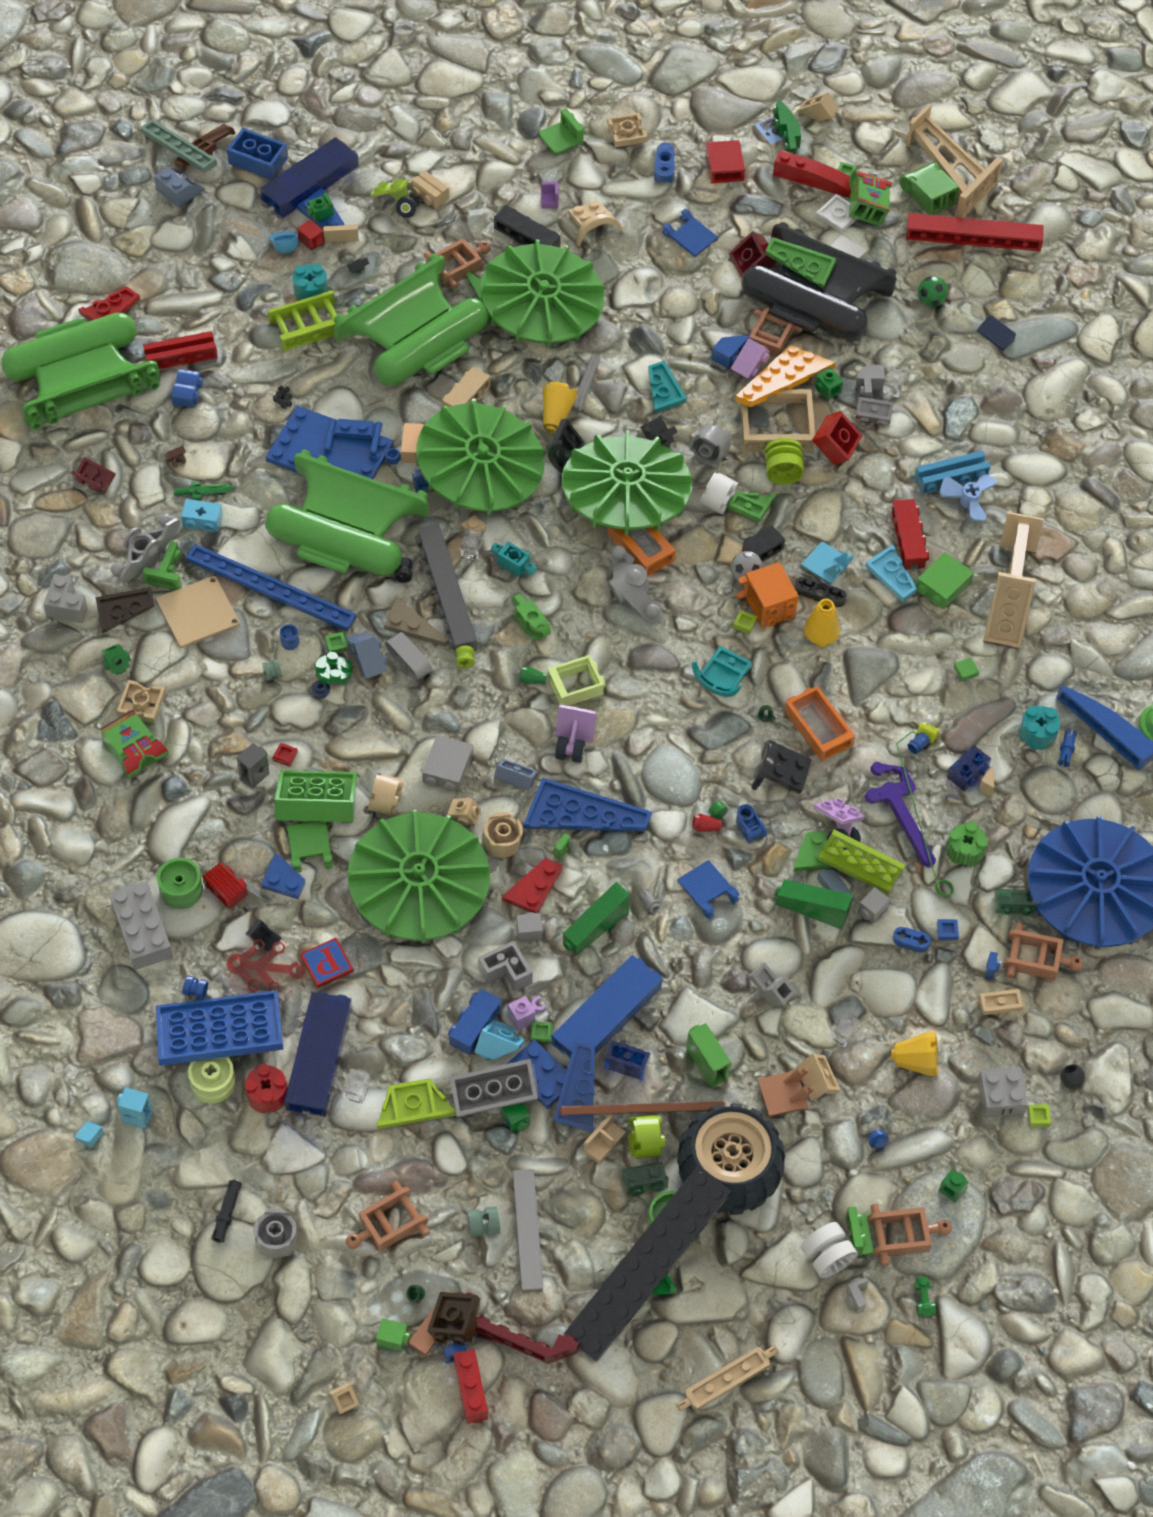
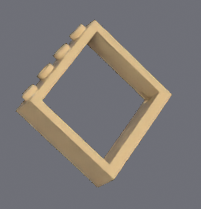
M783 389L780 394H772L767 397L766 401L761 402L806 403L809 434H749L748 407L740 403L743 451H765V447L769 442L779 438L795 439L800 442L802 451H814L815 444L812 439L815 436L811 389Z

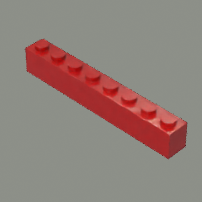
M908 213L906 224V240L1041 252L1044 236V225Z

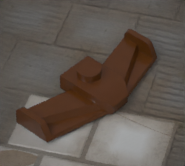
M222 124L197 138L191 144L211 155L217 149L216 142L230 134L234 135L236 133L232 127ZM179 156L174 160L178 169L184 172L190 164Z

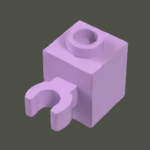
M524 996L508 1004V1016L517 1031L531 1025L532 1021H535V1013L545 1012L546 1005L540 1007L536 1005L541 1002L540 996L533 998L531 1003Z

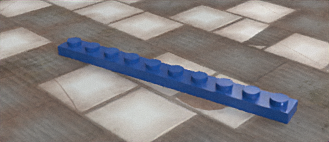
M197 544L192 547L186 556V561L347 632L357 618L356 614Z

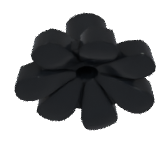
M279 386L276 395L273 396V401L278 402L282 409L292 406V402L289 400L292 399V395L289 393L290 388L288 386Z

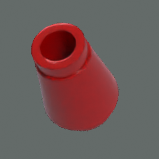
M701 813L699 815L694 814L692 830L697 832L720 831L722 821Z

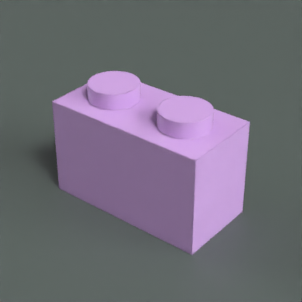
M748 338L731 369L752 381L760 374V368L763 363L765 364L768 361L770 351Z

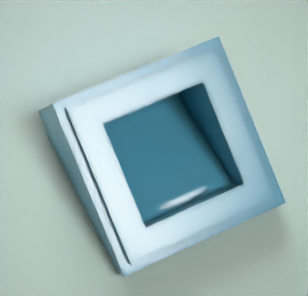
M87 1121L74 1138L91 1149L104 1133L103 1128Z

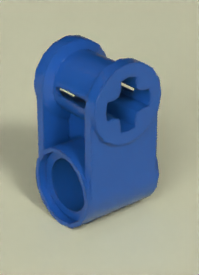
M748 804L741 805L737 810L736 824L746 842L750 844L756 838L766 837V827L759 819L754 808Z

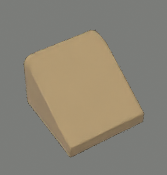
M989 768L979 786L980 792L991 797L994 790L993 768Z
M346 1383L329 1392L339 1414L360 1405L350 1383Z

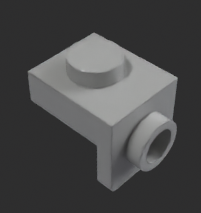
M860 1277L855 1278L847 1285L846 1300L849 1307L854 1309L856 1315L864 1312L866 1302L860 1291L867 1288L869 1282L867 1277L863 1279Z

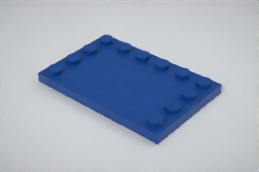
M297 406L265 458L266 462L298 473L295 468L294 456L305 449L312 454L311 457L325 456L328 459V463H331L333 466L374 479L385 461L386 451L393 447L394 440L380 435L377 454L372 456L369 453L372 439L341 438L334 435L331 451L325 452V440L329 422L332 418Z
M278 990L156 1006L159 1066L284 1050Z

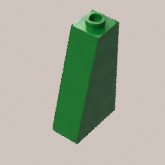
M784 879L782 886H777L774 894L777 897L776 905L841 930L849 915L853 895L786 879Z
M615 882L563 933V946L566 950L578 955L629 914L630 894L618 882Z

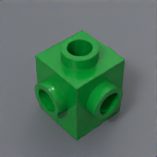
M832 368L821 371L816 376L815 388L827 400L842 393L843 381L840 375L835 373Z
M120 644L101 650L104 658L102 664L106 671L109 670L112 674L119 675L126 672V668L130 667L128 662L131 661L127 650L124 651Z

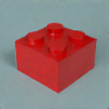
M841 411L825 417L812 441L831 463L836 465L850 459L863 435Z

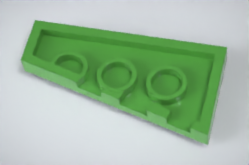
M773 237L766 249L767 256L824 289L836 264V258Z

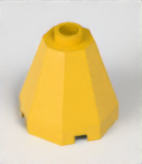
M936 1031L925 1032L896 1043L895 1049H891L892 1061H896V1066L928 1076H938L939 1065H936V1062L939 1060Z

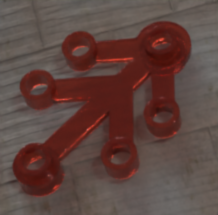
M261 939L255 940L253 946L242 955L233 954L227 960L228 970L234 974H240L246 981L248 989L252 992L260 989V983L258 980L253 979L246 969L255 970L267 985L268 991H271L270 986L272 984H276L278 992L280 991V985L273 981L266 971L288 973L294 979H300L305 974V968L299 962H294L291 965L268 963L278 954L285 952V945L280 941L275 942L273 948L257 961L248 960L257 952L265 950L266 945ZM261 942L263 947L256 949V944ZM282 945L283 949L276 951V946ZM235 960L240 961V965L238 967L233 966V962ZM294 967H300L298 973H293ZM252 982L257 983V987L255 989H252L250 987V984Z

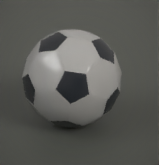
M750 551L740 552L731 562V573L737 581L740 577L745 576L746 573L763 568L761 558Z

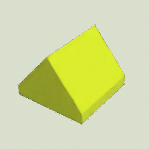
M924 722L920 723L917 733L918 735L921 732L925 733L929 737L930 743L933 744L940 733V729Z

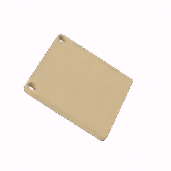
M215 576L156 598L157 604L180 648L192 645L239 625V619Z

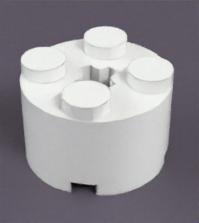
M714 473L706 486L705 494H702L700 504L723 515L728 501L735 494L734 491L738 483L721 473Z

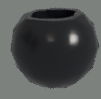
M1071 1064L1062 1069L1060 1081L1064 1087L1076 1090L1085 1083L1086 1074L1079 1065Z

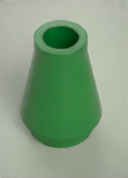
M522 666L519 681L523 682V684H546V673L529 666Z

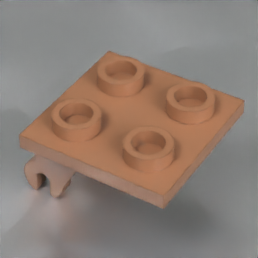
M806 1067L802 1071L798 1068L795 1071L758 1079L769 1117L808 1109L809 1106L806 1099L809 1094L814 1092V1089L811 1085L808 1089L802 1088L800 1081L808 1073Z

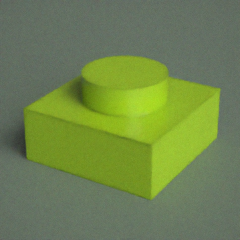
M740 610L733 623V628L750 634L757 621V616Z
M1049 1104L1028 1105L1030 1127L1051 1126Z

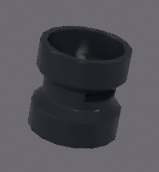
M402 557L399 568L394 572V579L397 582L406 583L412 580L411 569L413 563L411 559Z

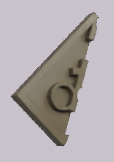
M396 597L385 622V630L395 633L402 632L406 636L447 646V638L401 599Z

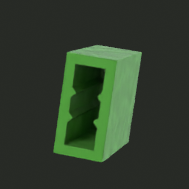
M945 552L918 577L916 588L921 595H925L935 605L945 609L971 584L974 572Z
M706 1023L701 1026L696 1025L692 1027L688 1032L686 1050L710 1088H713L729 1079L731 1061Z

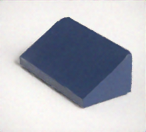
M989 315L977 329L978 333L1002 351L1014 342L1016 336L1014 331L992 315Z

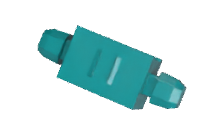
M509 541L504 547L498 543L492 545L491 552L497 556L498 565L519 577L524 572L528 575L536 573V565L530 562L531 554Z

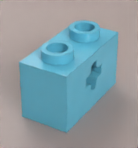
M186 499L181 514L182 526L188 529L219 532L223 517L222 504Z
M125 1087L123 1093L118 1095L116 1101L123 1123L146 1129L153 1113L149 1094Z

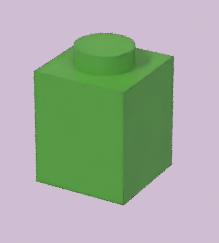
M382 1318L376 1337L377 1346L402 1352L403 1346H407L410 1339L407 1324Z

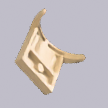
M592 201L589 204L576 206L568 210L569 217L580 228L576 239L577 247L581 246L584 236L591 229L602 224L615 225L621 233H624L621 224L600 201Z

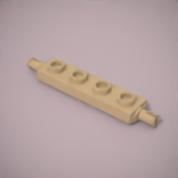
M773 1345L763 1351L760 1347H756L685 1390L686 1398L676 1403L677 1409L681 1412L687 1407L692 1406L697 1411L770 1367L769 1358L779 1353L778 1348Z

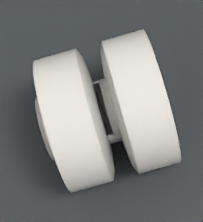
M832 1222L819 1228L801 1244V1249L809 1260L816 1259L813 1267L820 1278H827L840 1272L858 1256V1252L849 1240L843 1241L846 1234L838 1222Z

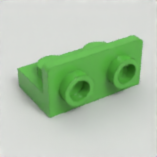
M848 1207L845 1219L850 1242L858 1252V1256L873 1254L867 1215L865 1213L858 1214L856 1207Z

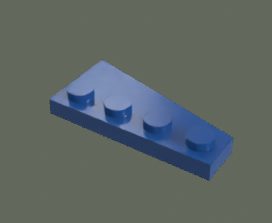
M575 1041L554 1115V1122L593 1132V1115L559 1116L558 1109L562 1106L594 1105L595 1046Z

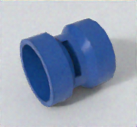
M291 624L282 626L279 632L281 646L286 650H294L299 645L298 629Z
M188 975L183 985L182 994L186 996L195 995V998L203 1000L206 996L209 982L203 979L198 981L195 977Z

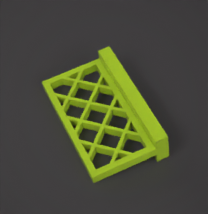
M833 830L817 859L886 894H889L893 884L905 867V864L836 830Z

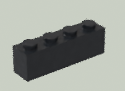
M505 205L494 216V229L522 245L534 244L535 239H539L540 244L559 248L561 246V235L508 205Z

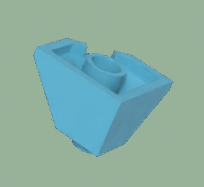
M492 1020L481 1031L475 1053L480 1054V1057L483 1059L494 1060L518 1050L525 1040L521 1036L517 1037L515 1035L516 1030L513 1027L497 1020Z

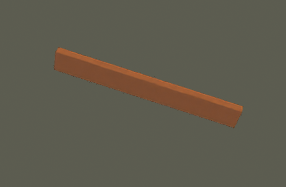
M725 1102L562 1106L558 1109L559 1116L701 1112L708 1111L709 1108L720 1104L725 1107Z

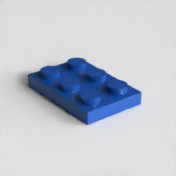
M533 1040L506 1064L531 1059L538 1085L537 1100L548 1109L560 1097L567 1070L540 1044Z

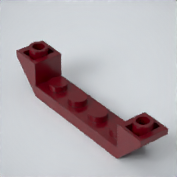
M479 1302V1305H478V1308H477L476 1315H477V1313H478V1311H479V1309H480V1302ZM475 1315L474 1319L478 1322L475 1333L544 1363L550 1364L578 1352L579 1342L570 1335L563 1336L559 1334L553 1348L550 1349L544 1342L538 1341L536 1343L523 1333H513L504 1325L499 1324L497 1326L490 1323V1320L486 1317H476Z

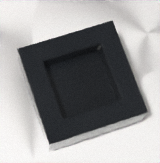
M366 257L346 265L349 271L357 273L364 270V266L368 265L369 262Z

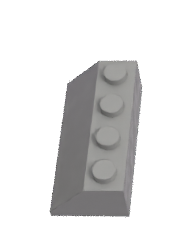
M531 1059L450 1077L457 1117L538 1099L537 1079Z

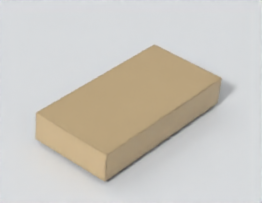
M358 225L323 227L325 243L359 241Z

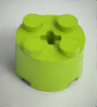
M661 1116L630 1117L627 1127H631V1131L627 1134L630 1154L631 1156L634 1155L633 1159L652 1158L662 1155V1148H665L666 1142L665 1136L661 1135L660 1128H662Z

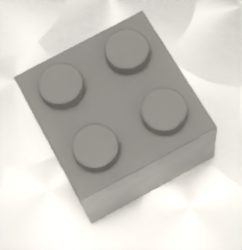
M1021 1067L980 1071L977 1083L984 1118L1025 1114L1028 1101Z

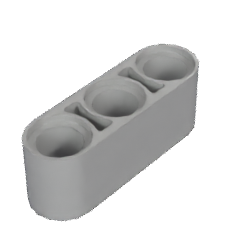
M402 632L385 642L389 653L415 681L432 671L430 662Z

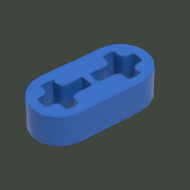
M898 927L893 934V942L902 948L922 953L926 952L930 946L931 939L924 932L907 927ZM901 934H904L903 940L899 939ZM920 940H924L923 945H919Z

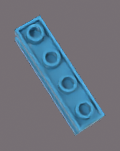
M981 450L918 466L915 470L914 479L922 494L933 493L940 490L943 479L946 477H950L959 484L964 485L978 480L981 475H989L991 466L988 461L984 462L985 454Z

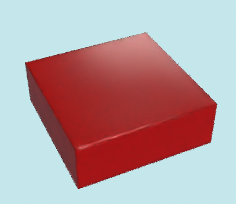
M280 742L272 759L274 762L291 767L298 753V748Z

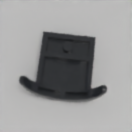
M561 419L548 450L549 461L562 474L567 461L571 457L572 450L575 448L580 449L585 443L568 419Z
M767 740L764 743L766 745L765 755L751 789L757 790L764 778L800 794L803 791L812 759L772 740Z

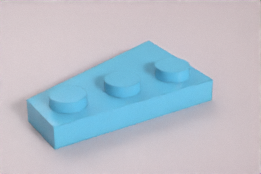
M893 544L866 562L865 567L902 602L916 593L917 588L908 571L904 569L902 560L897 556Z

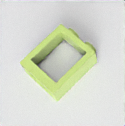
M590 655L548 668L547 679L559 705L570 706L603 695V690L606 686L603 676L599 675L598 665L596 661H592ZM587 670L593 686L567 693L561 678Z

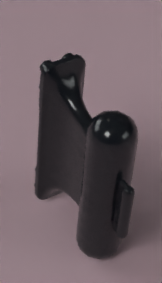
M785 222L774 225L771 238L773 237L836 258V264L824 289L782 264L777 272L765 266L755 265L746 270L742 277L741 286L744 294L753 300L771 307V315L807 331L815 332L817 328H820L845 340H856L862 337L868 327V317L865 311L853 305V303L860 296L868 292H875L885 297L892 296L897 280L896 271L893 268L885 269L876 261L871 263L810 238L799 228L795 230L789 228Z

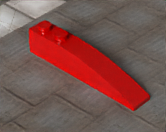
M779 150L774 161V176L850 198L852 190L849 185V175L818 161Z

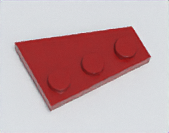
M544 858L502 896V901L528 912L539 913L563 870V865Z

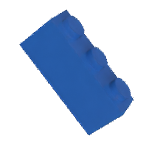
M480 989L477 994L474 993L472 995L467 1010H462L456 1026L453 1025L448 1032L449 1045L468 1055H471L476 1048L481 1031L496 1018L502 1009V999L483 989Z

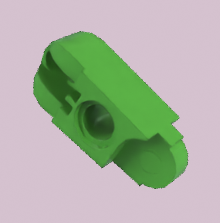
M521 594L512 597L516 611L513 615L526 634H529L533 640H540L551 634V628L547 619L532 599L526 601Z

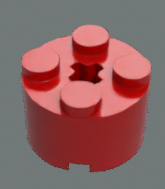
M261 1064L247 1076L245 1081L246 1095L249 1105L254 1110L260 1113L275 1112L285 1105L288 1098V1088L285 1075L281 1070L274 1066Z

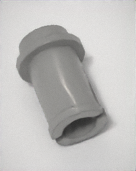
M647 888L643 889L644 894L640 890L637 896L646 906V911L651 914L657 912L660 909V902L654 899Z

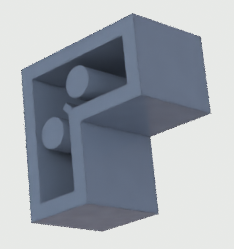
M364 631L345 638L350 655L356 659L362 677L367 679L387 671L385 667L387 660L384 654L381 655L379 648L382 646L378 637Z

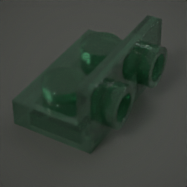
M663 1161L622 1169L627 1195L638 1196L646 1191L653 1190L654 1192H659L668 1188L669 1179L666 1176Z

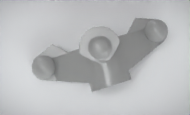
M163 514L159 517L158 521L163 528L142 532L138 527L130 530L123 542V547L129 548L128 564L126 567L120 562L112 564L111 573L116 577H120L121 582L126 583L142 573L144 567H153L179 529L181 521L178 518L173 519L169 514Z
M615 546L612 549L613 579L608 581L619 604H626L651 624L658 623L662 618L661 604L659 601L649 599L647 595L650 585L647 580L646 570L643 566L634 564L635 558L627 553L623 546Z

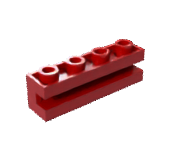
M212 331L143 344L146 362L155 361L159 370L218 358Z
M915 499L893 500L891 514L902 565L905 570L911 569L912 564H917L918 569L925 568L926 562L929 561V551L925 549L926 537L922 535L923 523L922 520H919V506H916Z

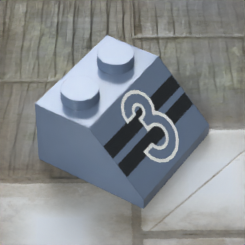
M166 167L154 175L156 190L178 208L204 190L201 185L179 169Z

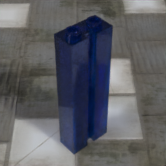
M335 137L260 188L261 200L269 207H274V211L284 218L295 211L298 204L320 188L323 190L327 189L359 167V156L356 151L351 150L343 141Z
M323 991L311 992L284 1101L286 1110L300 1113L306 1111L310 1112L311 1115L326 1117L352 1011L351 998L345 995H329Z

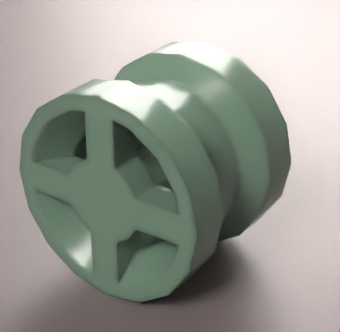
M277 659L273 660L272 663H262L267 681H271L274 677H282Z

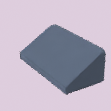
M502 759L496 766L494 778L529 791L538 771L510 760Z
M834 869L818 873L817 880L823 888L852 894Z

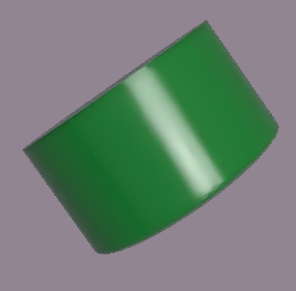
M717 801L711 805L708 813L713 818L719 820L727 813L728 808L722 801Z

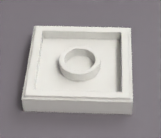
M837 194L815 214V217L841 234L857 220L856 218L849 217L850 202Z

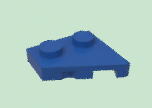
M275 853L261 887L262 889L299 900L306 882L297 871Z

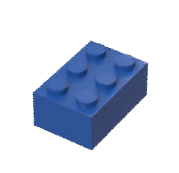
M242 128L227 148L228 164L273 180L288 159L287 144Z

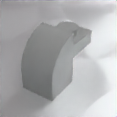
M868 365L858 372L855 390H859L860 396L871 398L872 390H883L885 382L884 365Z
M765 962L761 963L749 975V978L759 989L757 993L772 1005H784L797 992L785 976L777 978Z

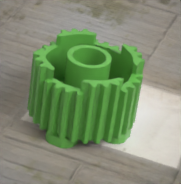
M971 821L965 823V825L961 823V825L954 827L949 833L946 844L948 859H951V862H958L959 865H967L971 868L973 865L979 864L980 860L984 857L988 844L987 835H984L985 832L982 831V828L979 829V826Z

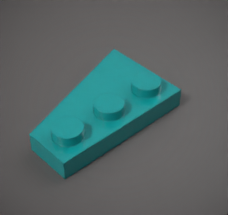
M665 361L648 366L655 414L687 402L685 394Z

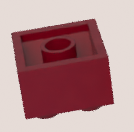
M753 231L729 252L741 278L744 272L752 266L759 265L770 269L777 263L776 260L766 255V249L769 244L765 237Z

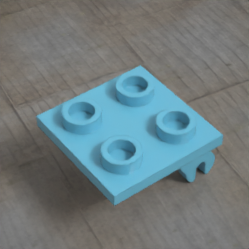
M822 541L805 559L801 567L831 585L852 562L854 556L853 554L848 556V551L842 554Z

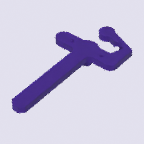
M874 762L870 767L872 774L880 776L882 773L889 774L893 771L895 774H899L900 782H886L882 787L868 790L864 795L865 800L870 804L879 802L889 803L922 865L930 868L931 863L923 836L902 799L903 796L911 795L910 790L913 794L916 790V785L906 768L905 772L910 790L903 767ZM926 843L932 865H934L936 859Z

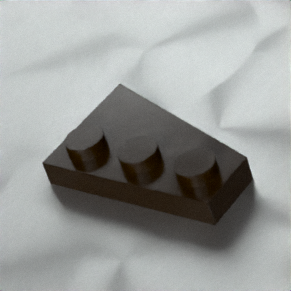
M151 587L95 597L102 634L155 607Z

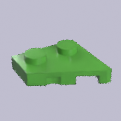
M735 492L727 509L760 523L773 503L776 494L770 493L769 496H759V493Z
M825 830L806 832L794 865V872L831 868V866L817 860L827 841Z

